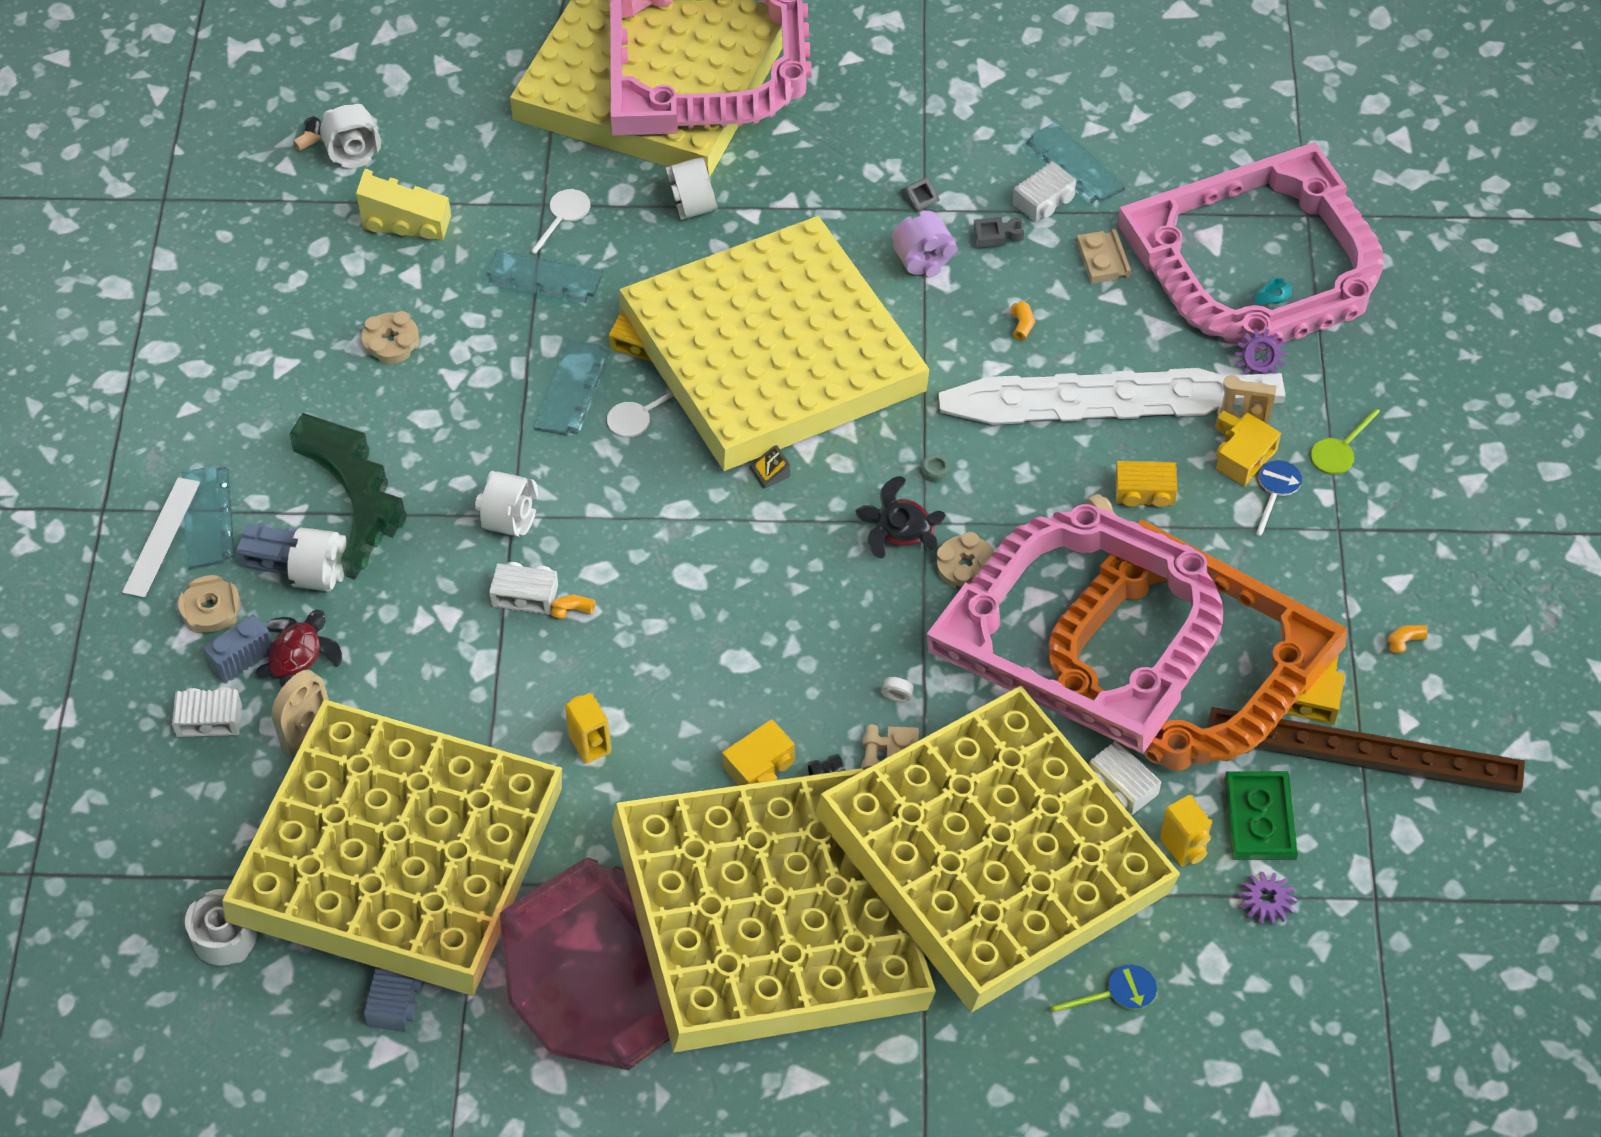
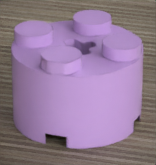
M932 211L919 212L921 216L914 219L909 216L897 225L892 233V246L908 272L914 275L926 274L928 277H933L940 273L941 267L956 254L958 247L939 215Z

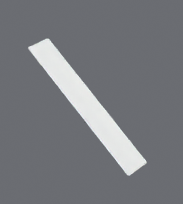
M177 478L122 591L123 593L140 597L146 596L200 484L199 481Z

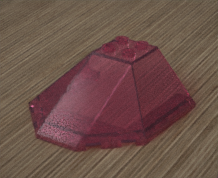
M585 858L499 913L508 1003L551 1055L630 1070L670 1041L624 868L615 866L613 869L598 865V860Z

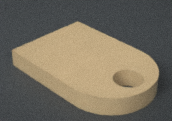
M303 670L288 680L278 693L272 707L271 716L281 750L290 757L299 750L324 699L329 700L323 679L311 670Z

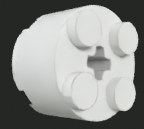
M362 104L340 106L334 110H327L323 114L320 134L328 155L334 163H340L345 168H358L368 164L372 160L371 156L376 151L378 154L381 148V138L372 116Z
M703 157L665 167L669 182H675L674 185H671L674 200L676 202L681 201L680 204H677L681 220L718 209Z
M491 471L487 477V484L483 494L480 493L475 502V509L480 511L481 527L512 536L525 535L530 529L536 513V509L531 508L532 500H538L536 482L521 476Z
M302 527L297 529L293 537L298 539L296 547H290L288 555L289 580H295L291 584L292 587L331 591L336 581L342 582L345 575V566L341 564V558L346 548V537L333 531Z
M217 889L205 893V897L197 903L194 901L189 906L185 916V928L198 958L218 966L244 961L257 939V931L225 922L222 900L227 892L226 889Z

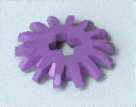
M1254 329L1255 337L1251 338L1248 333L1244 334L1248 341L1246 344L1238 341L1237 345L1242 347L1243 351L1235 352V356H1242L1243 359L1237 363V366L1240 367L1244 364L1247 366L1243 372L1245 375L1250 370L1253 371V374H1267L1269 370L1276 374L1278 372L1274 366L1276 364L1284 366L1285 363L1279 360V356H1287V352L1279 351V348L1284 346L1285 343L1284 341L1275 342L1279 336L1277 333L1272 337H1268L1269 329H1265L1263 336H1259L1258 329ZM1258 346L1261 349L1265 347L1268 349L1265 353L1267 359L1264 361L1260 358L1257 360L1253 358L1256 354L1254 349Z
M1264 872L1259 873L1260 881L1253 875H1250L1248 879L1252 885L1242 882L1240 887L1247 890V892L1238 893V898L1247 900L1240 904L1241 909L1250 907L1251 910L1247 916L1250 919L1255 914L1260 916L1258 923L1263 924L1264 918H1269L1271 925L1276 924V916H1279L1283 922L1287 920L1284 911L1291 914L1295 911L1288 903H1297V898L1287 895L1295 892L1294 887L1283 888L1288 882L1286 878L1276 883L1277 874L1274 872L1270 880H1267ZM1261 891H1265L1268 894L1273 892L1275 894L1273 898L1274 903L1271 904L1269 901L1262 902L1260 900L1262 898Z

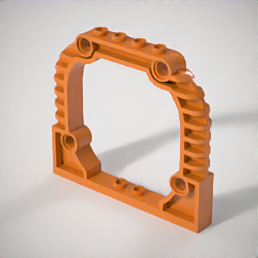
M1142 519L1138 522L1143 528L1155 533H1161L1182 545L1191 546ZM1193 546L1191 547L1206 557L1207 574L1215 583L1217 591L1237 599L1242 605L1252 607L1280 622L1282 642L1275 645L1273 649L1271 675L1243 709L1227 722L1206 729H1201L1184 720H1170L1164 723L1143 755L1152 763H1159L1173 771L1185 770L1192 763L1209 765L1211 761L1215 760L1230 761L1236 759L1241 754H1247L1254 750L1258 744L1267 738L1268 734L1277 726L1281 718L1286 715L1290 707L1295 704L1302 693L1306 695L1324 671L1328 669L1345 648L1347 627ZM1110 554L1100 565L1098 577L1093 579L1090 586L1080 594L1076 602L1071 604L1068 611L1059 618L1058 623L1053 628L1049 642V660L1056 681L1061 683L1063 687L1077 690L1074 692L1093 701L1100 692L1106 691L1099 687L1098 676L1095 670L1079 660L1084 646L1126 598L1130 600L1141 599L1147 595L1149 585L1167 581V578Z

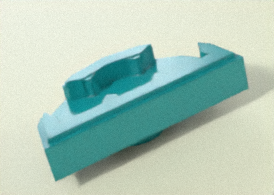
M1272 277L1254 295L1255 305L1286 302L1293 292L1292 283L1290 281L1284 283L1283 278Z

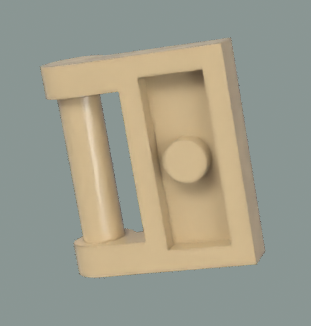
M1235 375L1226 376L1222 386L1224 390L1222 406L1218 409L1217 417L1223 410L1241 418L1248 412L1269 425L1276 394V385L1241 381ZM1236 395L1244 396L1241 412L1233 409Z

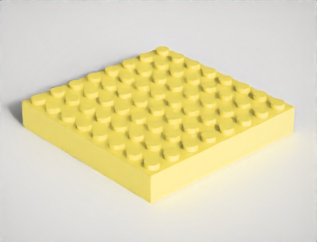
M570 0L510 96L512 118L515 121L667 167L703 157L709 178L738 128V124H727V127H721V124L710 125V128H705V125H694V128H689L687 125L678 126V133L612 136L610 0ZM674 0L668 6L659 7L652 4L638 12L634 17L622 18L623 29L627 28L628 45H623V48H627L628 64H623V76H633L651 88L658 85H668L675 90L676 94L729 93L755 89L762 85L783 48L782 26L775 24L769 18L768 8L765 3L754 0Z
M819 216L619 289V312L621 310L624 311L625 316L628 317L637 335L644 342L645 348L643 349L723 471L757 459L775 445L782 449L927 391L930 369Z
M1022 686L1015 688L821 793L815 812L821 823L971 1013L1168 895L1180 875L1173 864Z
M324 699L222 900L225 922L474 996L561 793L562 768Z
M862 768L616 803L612 827L673 1053L928 1010L936 990L923 951L815 815L821 793L862 772Z

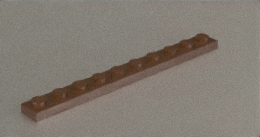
M1211 707L1208 728L1227 722L1239 711ZM1281 719L1277 726L1268 734L1267 738L1255 747L1514 793H1521L1524 781L1525 760Z

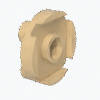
M404 311L369 317L366 319L365 328L362 331V342L366 354L370 357L372 355L378 358L379 362L385 364L399 363L408 359L411 356L410 352L414 350L415 346L417 349L420 343L418 327L410 319L409 314ZM395 335L393 341H388V338L385 337Z
M967 532L950 538L937 551V573L946 585L955 589L956 586L962 587L965 582L971 584L973 578L991 558L994 550L989 543L979 538L973 532ZM961 560H971L972 566H968L967 564L960 565Z
M209 575L197 578L189 583V589L179 596L178 608L181 617L194 633L219 631L225 627L233 626L238 620L237 615L241 608L238 590L234 584L223 581L222 577ZM207 600H212L213 603H216L211 608L202 607L207 604Z

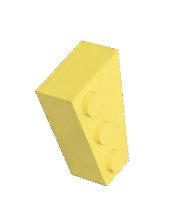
M364 169L356 192L363 230L444 240L451 218L448 197L417 186L413 190L398 185L397 179L390 177L389 181L372 176L373 171Z

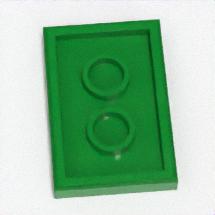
M1226 771L1225 788L1232 860H1296L1298 851L1289 771Z

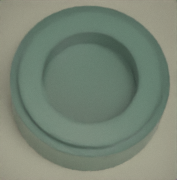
M932 454L923 460L921 474L927 481L939 483L949 477L951 463L946 457Z

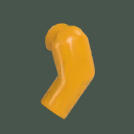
M1019 301L1011 306L1010 313H1015L1013 317L1019 320L1013 336L1019 341H1024L1034 326L1035 319L1029 304Z
M574 594L556 598L551 603L552 609L550 614L552 617L564 619L567 616V609L592 614L595 609L596 600Z
M1404 625L1398 627L1388 636L1387 642H1390L1389 650L1392 653L1404 652L1406 650L1405 642L1427 640V626Z

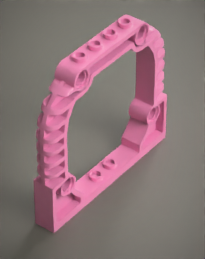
M610 0L612 136L678 133V126L687 125L689 128H694V125H705V128H710V125L721 124V127H727V124H738V127L743 126V123L749 122L757 124L763 118L768 116L770 118L774 117L775 112L785 104L787 106L791 99H798L806 93V78H811V61H806V58H810V42H805V39H809V22H803L804 19H808V3H802V0H758L767 5L769 18L775 24L782 26L783 57L777 59L772 65L770 81L752 90L700 94H676L675 90L668 85H658L651 88L633 76H623V64H628L627 48H623V45H628L627 28L623 29L622 18L634 17L638 12L652 4L659 7L668 6L674 0Z
M1316 142L1122 206L1119 211L1118 227L1147 272L1153 271L1155 278L1161 283L1170 301L1177 308V312L1187 320L1189 325L1201 329L1203 334L1210 337H1224V341L1229 343H1238L1240 341L1246 344L1248 341L1244 334L1248 333L1253 338L1255 337L1254 329H1258L1259 336H1263L1265 329H1269L1268 337H1272L1277 333L1279 336L1275 342L1279 343L1295 338H1303L1307 334L1318 330H1326L1344 321H1352L1365 313L1370 294L1376 287L1383 269V250L1376 234L1370 230V226L1363 220L1362 214L1354 207L1352 200L1346 196V184ZM1269 184L1274 192L1283 193L1298 199L1299 206L1304 212L1319 214L1348 254L1354 269L1340 275L1335 281L1334 289L1274 310L1257 305L1234 310L1216 302L1203 289L1180 254L1183 235L1175 227L1178 214L1205 205H1211L1219 200L1235 197L1243 192ZM1258 346V347H1256L1254 350H1255V352H1257V351H1261V350H1264V349H1267V348L1265 347V348L1261 349V348H1259V346Z
M1081 504L1076 506L1072 512H1055L1053 517L1050 518L1042 516L1033 518L1028 524L1019 525L1009 536H1006L1000 546L992 553L991 558L983 565L982 570L973 578V582L971 584L965 582L926 634L928 652L1009 691L1022 686L1037 704L1144 754L1181 700V691L1188 684L1192 675L1197 671L1203 659L1206 658L1208 652L1216 643L1223 624V605L1215 583L1207 574V559L1202 553L1194 550L1189 545H1182L1161 533H1155L1143 528L1136 522L1118 517L1111 511L1102 510L1089 504ZM1062 546L1080 553H1092L1102 549L1167 578L1168 587L1171 592L1177 597L1190 602L1192 606L1187 621L1153 668L1141 667L1134 670L1129 678L1130 684L1113 690L1102 691L1094 701L1063 687L1056 680H1048L1036 674L1028 667H1021L993 654L990 635L995 633L1000 627L999 604L1025 569L1043 553Z

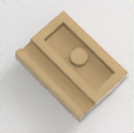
M1112 229V232L1109 233L1100 231L1077 235L1076 243L1091 284L1118 280L1120 276L1130 277L1131 268L1116 229Z

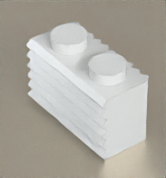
M1051 161L1050 164H1047L1046 167L1043 166L1042 169H1039L1038 172H1035L1026 181L1024 180L1018 186H1015L1013 205L1018 210H1021L1025 216H1028L1029 219H1032L1033 222L1038 221L1042 217L1047 218L1053 214L1055 208L1060 204H1067L1074 198L1076 179Z
M517 562L497 563L490 588L492 607L550 615L551 603L555 599L558 588L557 571H552L546 566H537L536 568L523 567Z
M221 687L214 691H201L196 688H189L183 692H175L172 726L176 737L239 735L242 703L238 691Z
M1114 741L1104 751L1097 754L1089 763L1091 769L1131 816L1159 794L1161 781L1117 741Z

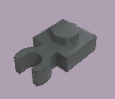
M1001 217L975 219L974 232L978 248L1005 245L1006 239L1012 241L1023 240L1024 230H1014L1021 229L1022 220L1020 218H1013L1007 223H1002Z

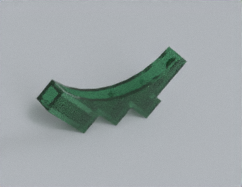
M302 413L289 433L293 451L314 460L327 469L343 486L353 505V524L350 538L340 560L344 576L355 580L359 572L367 567L369 555L374 547L380 545L383 535L393 538L397 529L403 527L407 517L403 500L400 497L385 493L388 479L385 475L384 466L367 460L370 448L364 432Z

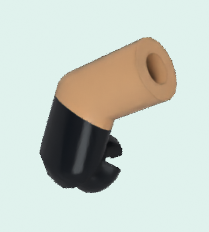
M312 116L304 121V134L293 140L297 151L300 152L321 139V121L319 118Z

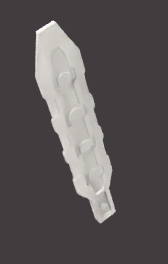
M1200 368L1170 369L1167 372L1135 373L1133 371H1114L1112 374L1097 375L1068 373L1056 374L1050 377H986L939 392L940 413L991 425L1019 424L1035 420L1059 419L1061 422L1081 421L1083 418L1105 417L1135 419L1140 416L1175 415L1176 417L1205 416L1222 406L1224 396L1222 386L1226 376ZM1282 373L1235 375L1241 381L1276 385L1274 403H1284L1286 395ZM1236 395L1234 405H1243L1244 396Z

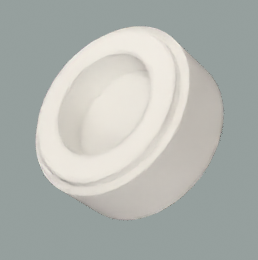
M888 677L883 682L881 692L892 701L907 702L912 697L914 686L902 678Z

